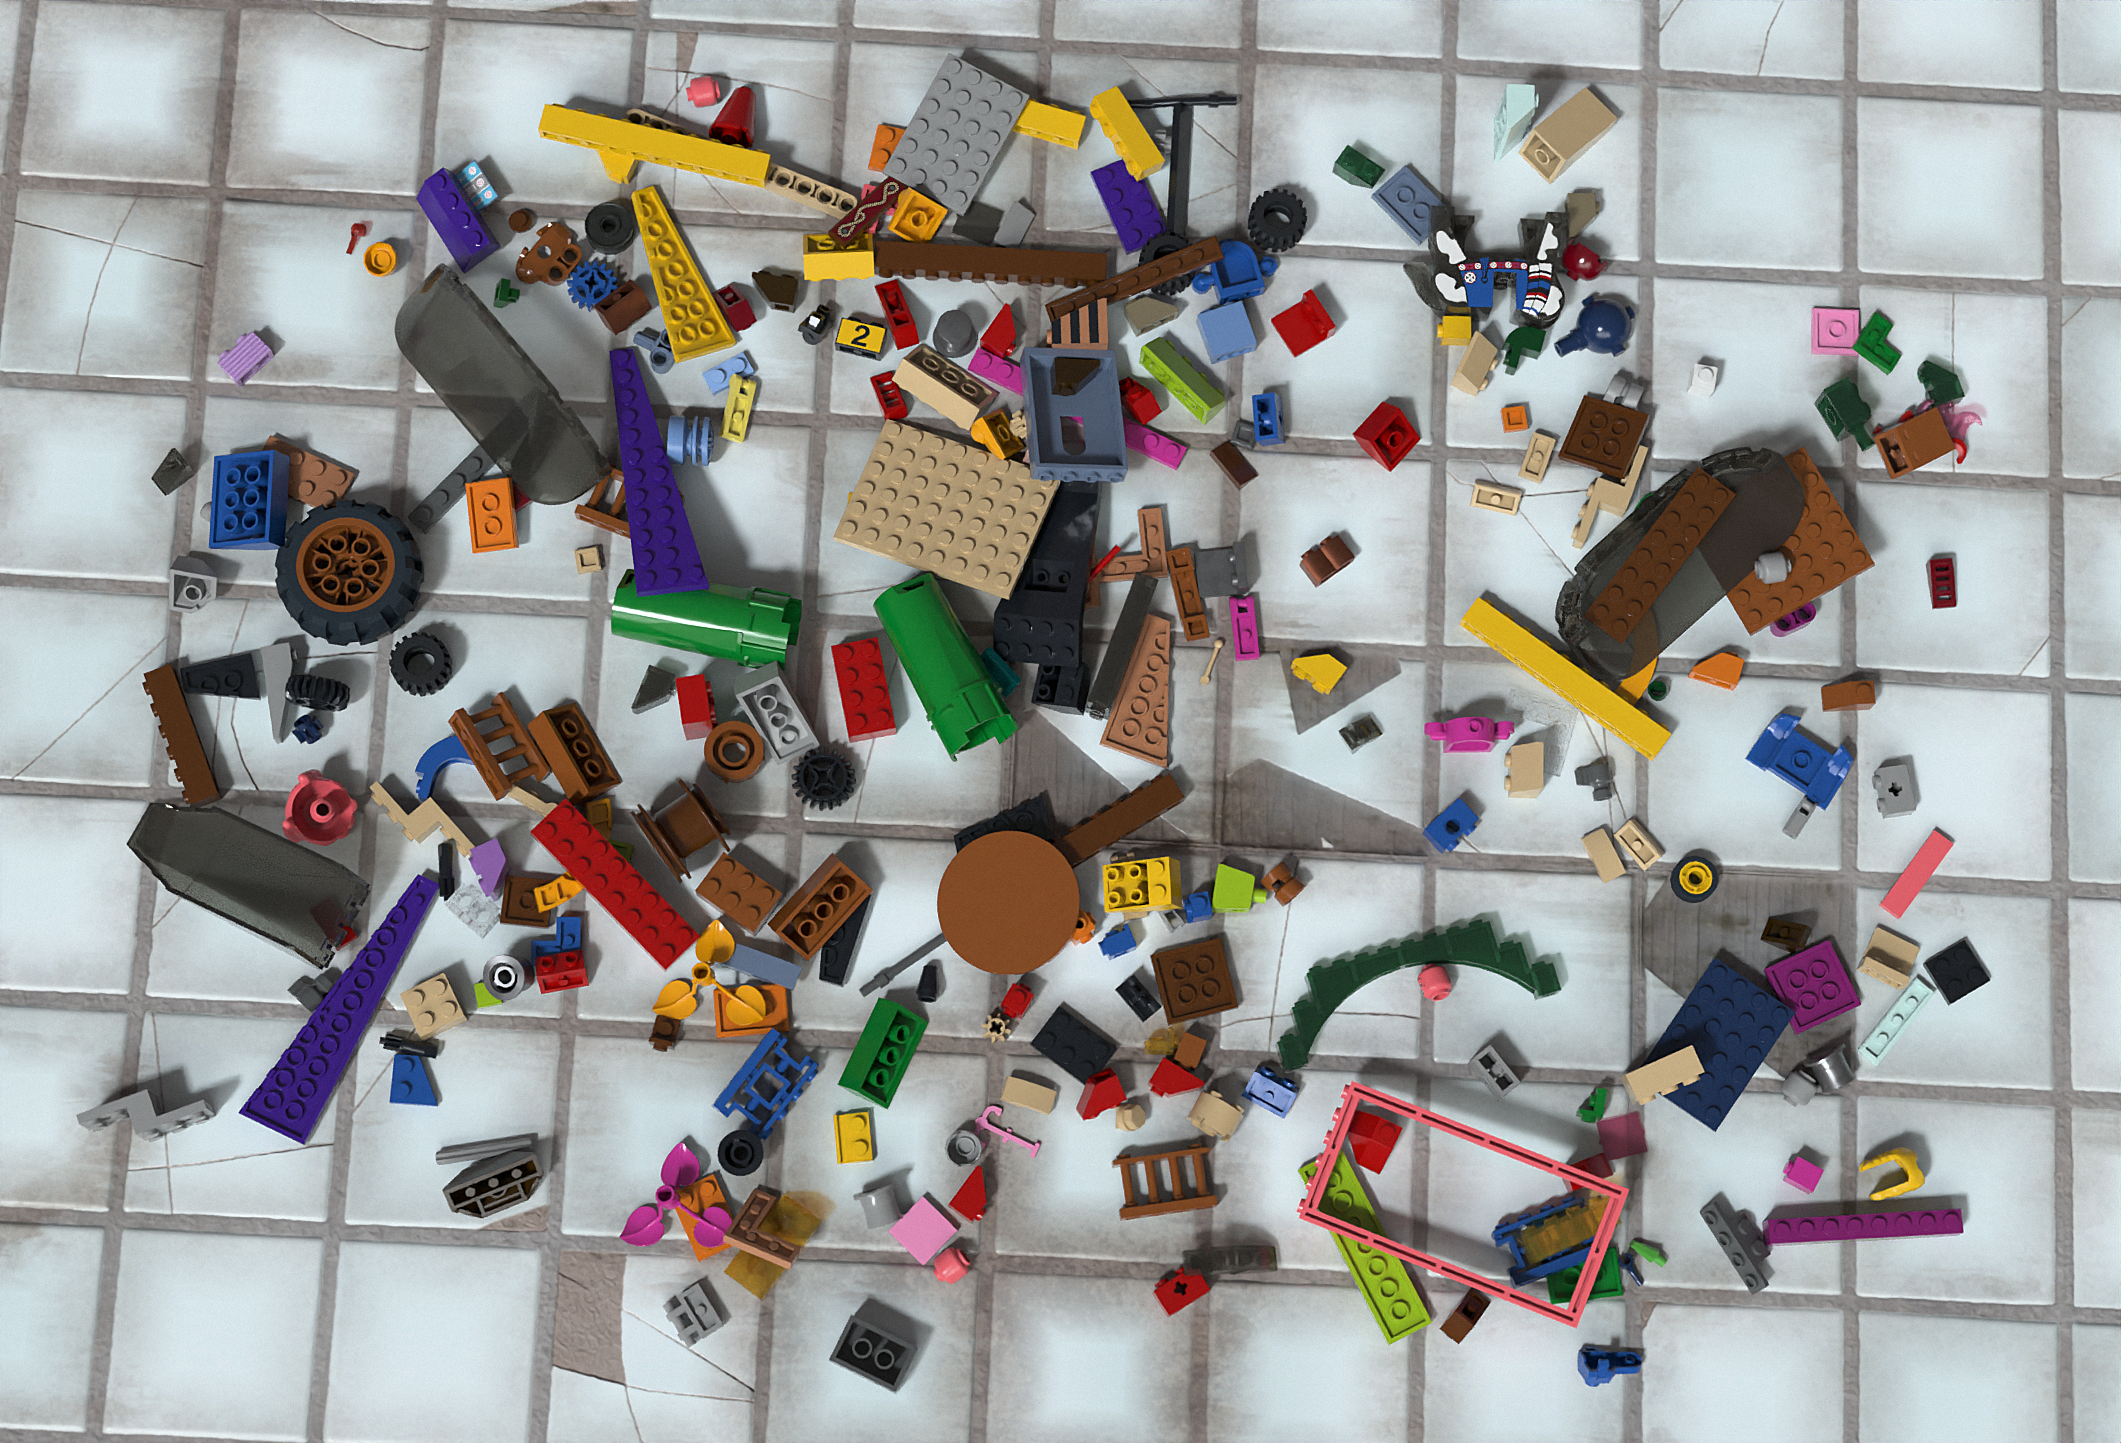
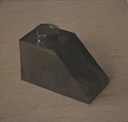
M649 664L632 704V712L638 715L668 702L671 695L675 696L677 693L676 674Z

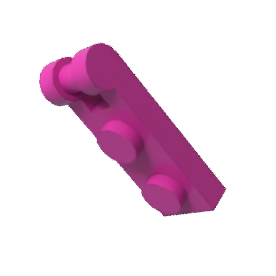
M1248 595L1241 599L1229 597L1235 660H1259L1260 654L1253 595ZM1246 607L1247 612L1238 613V608Z

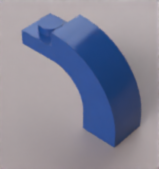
M457 736L448 737L435 743L419 760L415 772L417 776L423 777L422 780H418L416 786V793H418L420 801L425 802L429 797L432 798L437 777L444 768L455 763L474 765Z

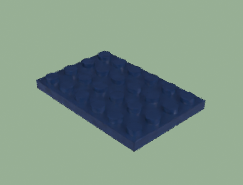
M1714 958L1641 1067L1693 1045L1704 1069V1072L1699 1074L1701 1079L1686 1086L1683 1085V1082L1678 1083L1677 1090L1662 1097L1713 1132H1716L1796 1012Z

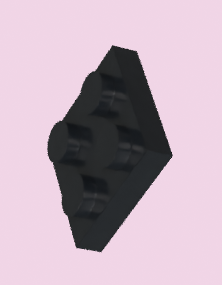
M1965 940L1923 964V967L1948 1006L1991 981Z

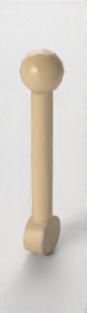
M1220 639L1215 640V648L1206 672L1200 678V683L1204 686L1209 683V674L1219 648L1223 646V641Z

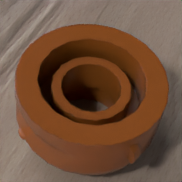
M739 720L724 722L716 726L706 738L704 744L706 764L714 776L726 784L740 783L753 778L762 767L763 761H765L762 739L759 733L747 723L740 722ZM732 743L741 744L746 750L744 758L739 762L727 761L723 756L726 746Z

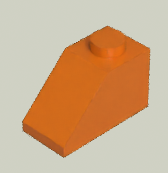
M1721 652L1694 666L1688 673V677L1733 691L1738 685L1744 659L1739 658V655L1733 652Z

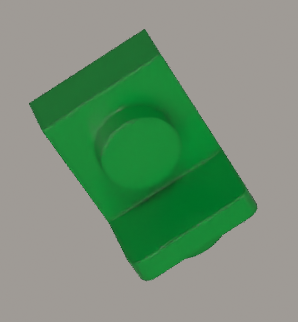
M1597 1088L1594 1093H1590L1588 1107L1592 1108L1591 1111L1578 1109L1576 1112V1116L1581 1117V1121L1595 1123L1596 1120L1600 1121L1603 1118L1607 1089Z

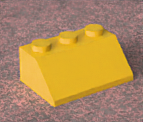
M862 233L846 249L829 237L828 234L803 235L805 280L818 282L823 279L840 281L846 278L863 280L874 277L872 233Z

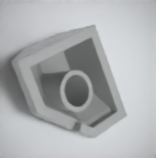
M178 555L170 568L169 610L192 614L202 605L217 597L218 575L202 559Z

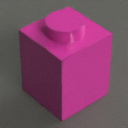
M1796 1157L1792 1161L1788 1160L1782 1172L1785 1174L1782 1181L1810 1194L1814 1192L1824 1170L1800 1157Z

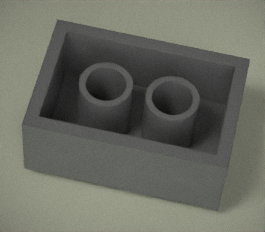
M851 1315L829 1361L896 1394L918 1347Z

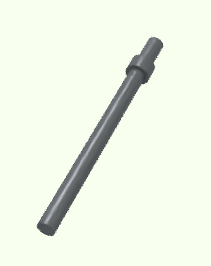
M941 933L884 973L881 971L876 974L872 981L859 989L862 996H867L879 987L882 989L889 984V980L945 943L947 940L944 934Z

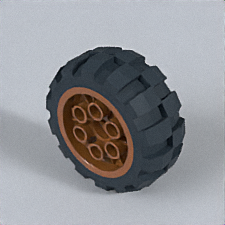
M355 499L337 500L336 505L327 508L321 504L308 511L309 517L303 522L298 523L295 521L284 535L287 539L284 547L278 548L275 567L277 568L275 582L279 597L283 601L286 610L291 618H294L301 629L314 638L321 637L326 639L329 644L347 646L349 642H359L362 646L378 641L377 636L387 631L392 634L405 623L403 618L409 611L415 610L421 597L419 590L421 583L424 582V564L421 560L418 545L409 528L398 516H392L385 507L370 501L365 504H359ZM355 540V541L352 543V547H350V541ZM344 543V547L340 551L333 550L335 545ZM360 546H368V550L365 553H357V549ZM328 550L331 554L328 556L324 553ZM380 553L385 557V559L376 561L371 559ZM329 561L327 568L318 569L320 562ZM370 567L377 568L373 575H366ZM351 569L353 571L352 577H348L347 570ZM324 577L320 583L314 586V579ZM368 582L379 587L374 594L367 588ZM329 583H338L334 590H326ZM354 585H360L361 590L358 593H350ZM342 592L346 594V605H338Z

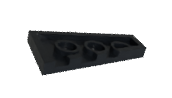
M1042 794L1035 797L1034 800L1025 804L1022 803L983 824L980 823L954 835L957 853L972 841L1000 831L1025 832L1050 842L1052 836Z
M869 894L822 946L819 972L820 981L844 987L873 899L872 895Z

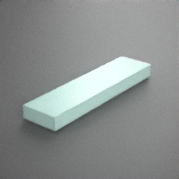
M1916 977L1857 1051L1877 1066L1935 992Z

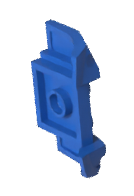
M1781 713L1774 717L1767 725L1745 759L1764 772L1769 770L1807 796V800L1812 803H1818L1817 806L1825 811L1848 775L1853 758L1842 744L1833 755L1794 730L1801 719L1800 717Z

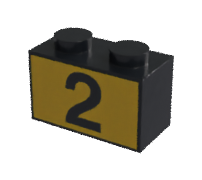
M842 317L835 341V350L881 361L887 339V328H884L882 324L877 322L868 324L861 322L856 317H848V319Z

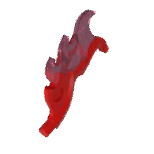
M1927 399L1921 402L1917 407L1915 415L1912 414L1910 409L1900 416L1896 424L1929 410V405L1934 402V399ZM1946 403L1937 408L1953 445L1958 451L1959 455L1956 462L1962 464L1967 454V447L1964 443L1967 428L1975 422L1981 426L1982 420L1979 415L1971 411L1951 414L1949 409L1954 407V404ZM1876 426L1872 434L1880 432L1884 429Z

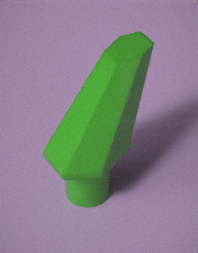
M1635 1240L1630 1242L1629 1245L1650 1263L1655 1262L1661 1267L1666 1264L1667 1259L1659 1254V1249Z

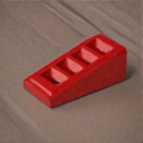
M892 371L870 377V382L885 422L887 419L896 421L908 416L907 407L897 383L892 381L894 376ZM887 382H890V383H891V384H889V385H886V386H883V387H880V388L878 387V385H881V384H884V383H887ZM892 390L894 391V392H891V393L882 395L883 393H886V392H889V391H892ZM895 399L897 400V401H893V402H890V403L885 404V402L892 401V400H895Z

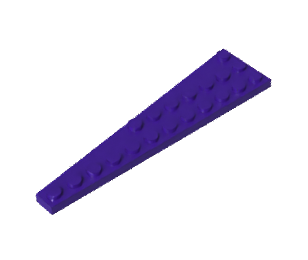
M633 349L609 351L637 597L709 589L708 580Z
M419 874L415 877L398 900L396 906L391 909L378 930H375L371 939L360 950L350 967L345 970L308 1019L307 1024L296 1035L289 1048L283 1052L273 1069L271 1068L266 1075L267 1077L238 1112L239 1114L305 1146L431 906L440 884Z

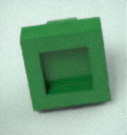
M501 278L496 284L493 307L503 308L507 302L516 303V300H519L520 290L510 288L511 280Z

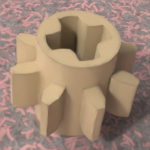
M1020 409L1012 414L1013 419L1010 420L1009 427L1014 436L1021 439L1026 437L1027 439L1025 410L1022 412Z
M1000 1014L994 1019L988 1015V1024H981V1028L987 1029V1032L983 1034V1038L989 1036L992 1039V1044L998 1039L1004 1043V1034L1011 1033V1030L1005 1029V1026L1009 1024V1020L1003 1022L1000 1019ZM993 1024L997 1027L1001 1025L1000 1034H997L995 1031L990 1032Z

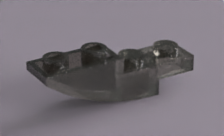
M1213 1246L1208 1249L1184 1250L1182 1252L1185 1277L1278 1271L1275 1246Z

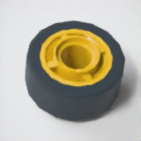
M1686 857L1675 866L1671 873V888L1675 895L1685 902H1702L1711 896L1717 887V870L1710 861L1703 857ZM1689 875H1696L1699 878V884H1692L1689 881Z

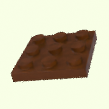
M1584 395L1558 457L1560 460L1625 479L1650 416L1643 412Z
M1220 938L1150 955L1168 1026L1238 1009Z

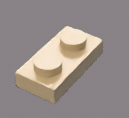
M1534 432L1518 476L1540 484L1556 439Z

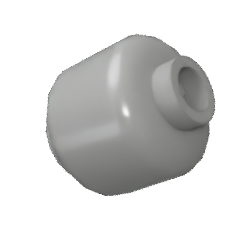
M1779 551L1760 555L1758 561H1755L1754 564L1757 579H1761L1765 584L1785 581L1788 572H1791L1790 559L1785 558L1783 553Z
M1802 1070L1791 1072L1781 1086V1090L1785 1094L1783 1099L1794 1107L1797 1104L1807 1105L1817 1092L1816 1080Z

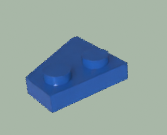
M394 1054L389 1103L438 1107V1102L419 1056Z

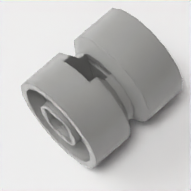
M1614 374L1603 401L1635 410L1644 387L1634 382L1627 384L1625 378Z

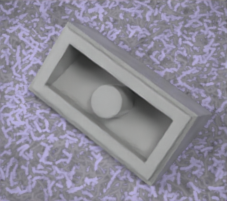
M1014 201L994 238V245L1000 248L1018 249L1035 214Z

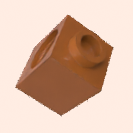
M1184 1032L1173 1062L1177 1063V1066L1187 1072H1190V1069L1195 1071L1207 1041Z

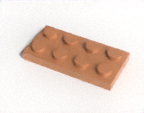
M271 435L262 451L276 450L290 457L288 496L313 508L321 504L325 508L336 505L337 500L344 499L355 478L353 473Z

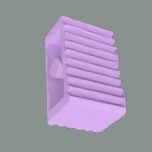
M252 331L248 335H241L236 341L237 345L232 350H225L217 362L220 369L239 387H242L246 381L274 357L271 349Z

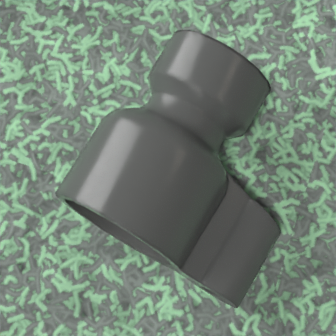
M1609 764L1595 765L1574 771L1578 786L1594 787L1592 792L1594 801L1612 798L1611 789L1608 788V784L1611 782Z
M320 973L315 978L313 985L298 979L288 989V992L312 1013L323 1001V994L329 993L334 985Z

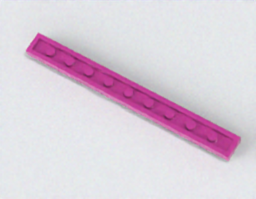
M978 348L968 366V371L1023 397L1020 367ZM1064 416L1076 423L1083 425L1082 417ZM1123 417L1126 447L1177 470L1187 450L1186 447Z

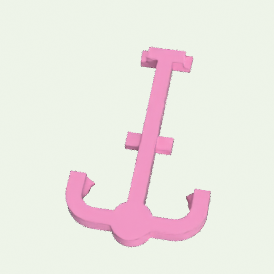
M990 1106L986 1108L982 1117L976 1119V1130L974 1133L977 1136L981 1130L986 1128L1003 1136L1002 1142L1007 1143L1009 1139L1032 1150L1030 1156L1035 1157L1041 1142L1037 1141L1034 1146L1011 1135L1012 1130L1009 1128L1005 1132L988 1124V1114L994 1111L1000 1116L1003 1109ZM981 1142L982 1147L984 1149L986 1146V1142Z

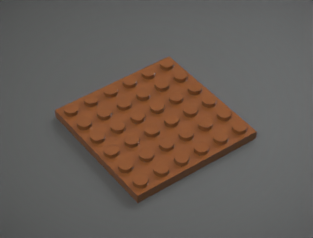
M1804 446L1730 488L1729 490L1735 493L1736 496L1697 545L1750 636L1875 566L1874 561ZM1779 551L1783 553L1785 558L1790 559L1791 572H1788L1785 581L1765 584L1756 577L1755 561H1758L1759 556L1762 554Z

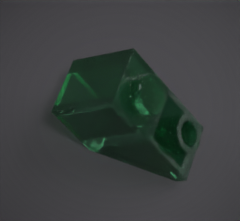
M1347 145L1335 161L1332 172L1351 185L1373 189L1384 174L1385 169Z
M1928 360L1923 361L1918 367V380L1921 384L1923 383L1926 390V401L1932 408L1937 406L1938 409L1955 405L1960 403L1965 397L1956 374Z

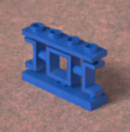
M774 1028L769 1030L711 1105L726 1118L736 1109L753 1122L748 1131L754 1133L760 1140L761 1138L766 1140L774 1130L771 1125L776 1119L782 1120L789 1110L786 1108L791 1100L795 1102L804 1091L801 1087L807 1080L810 1083L818 1073V1070L815 1069L818 1063L813 1061L808 1055L798 1064L781 1051V1048L788 1040L782 1037ZM776 1041L778 1044L773 1049V1052L782 1060L775 1069L765 1062L759 1069L755 1068ZM789 1065L798 1072L807 1065L806 1071L790 1092L787 1093L786 1090L791 1082L785 1079L782 1074ZM764 1070L783 1084L770 1102H767L751 1089ZM747 1080L748 1083L742 1090L752 1097L744 1108L735 1101L727 1108L725 1105L742 1083ZM761 1104L766 1109L771 1110L775 1104L779 1105L759 1132L756 1131L761 1121L753 1116L752 1113L757 1106Z
M1576 1196L1564 1199L1562 1201L1563 1205L1554 1208L1553 1204L1541 1208L1540 1213L1534 1216L1531 1213H1527L1518 1217V1222L1509 1225L1508 1222H1504L1495 1226V1231L1492 1232L1491 1236L1495 1240L1496 1247L1508 1244L1517 1264L1506 1270L1510 1276V1283L1513 1289L1586 1261L1591 1246L1570 1255L1562 1256V1254L1571 1250L1566 1240L1567 1238L1578 1235L1582 1247L1593 1243L1595 1235L1587 1238L1578 1219L1579 1216L1588 1212L1583 1197L1576 1199ZM1577 1208L1576 1211L1569 1214L1573 1224L1571 1227L1562 1230L1558 1218L1550 1221L1547 1220ZM1532 1225V1228L1524 1232L1528 1240L1527 1244L1517 1247L1512 1235L1506 1238L1502 1237ZM1553 1227L1562 1248L1541 1255L1533 1234ZM1533 1252L1537 1264L1544 1261L1548 1262L1526 1272L1517 1273L1525 1268L1521 1256Z

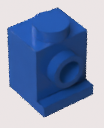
M1208 891L1190 894L1188 899L1183 900L1187 924L1212 918L1213 913Z
M1128 924L1123 926L1121 932L1116 929L1106 933V938L1098 942L1102 955H1107L1109 960L1132 952L1137 947Z

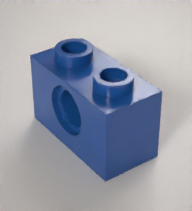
M1458 798L1428 825L1422 834L1441 854L1446 850L1451 852L1460 844L1458 839L1463 834L1468 837L1477 828L1475 823L1479 818ZM1446 824H1456L1458 831L1455 833L1449 832Z

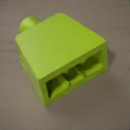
M1218 864L1211 901L1212 912L1247 913L1250 910L1251 901L1265 904L1267 890L1254 887V875Z

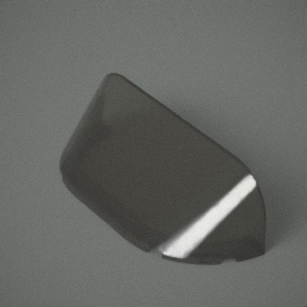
M444 263L439 264L404 302L398 312L395 322V338L399 349L504 475L512 478V484L522 495L531 501L544 505H561L579 498L613 472L607 459L598 451L599 446L572 408L567 407L564 409L561 406L564 404V401L560 398L557 389L467 284H461L458 280V275Z
M1741 447L1725 450L1701 460L1702 465L1699 467L1735 493L1736 496L1622 644H1619L1583 616L1696 469L1690 472L1688 468H1685L1672 477L1580 560L1574 568L1577 574L1571 582L1565 581L1556 603L1555 621L1559 625L1558 633L1592 675L1606 681H1619L1640 672L1755 569V561H1758L1760 555L1775 552L1790 538L1802 517L1804 493L1799 480L1780 453L1767 448H1761L1760 451H1752L1750 447Z

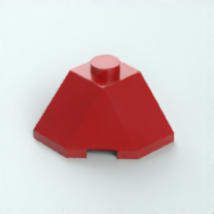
M1356 1110L1347 1133L1356 1163L1379 1175L1401 1133L1402 1127L1379 1116Z

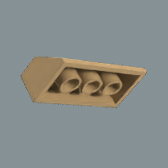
M923 343L902 359L892 378V381L897 383L901 389L909 391L918 400L929 404L939 414L947 416L957 426L968 431L971 429L972 423L985 414L998 395L997 392Z

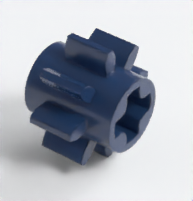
M303 715L295 721L294 727L296 729L292 733L301 744L305 741L307 744H313L321 738L322 732L320 730L324 726L315 715L311 718L309 715Z

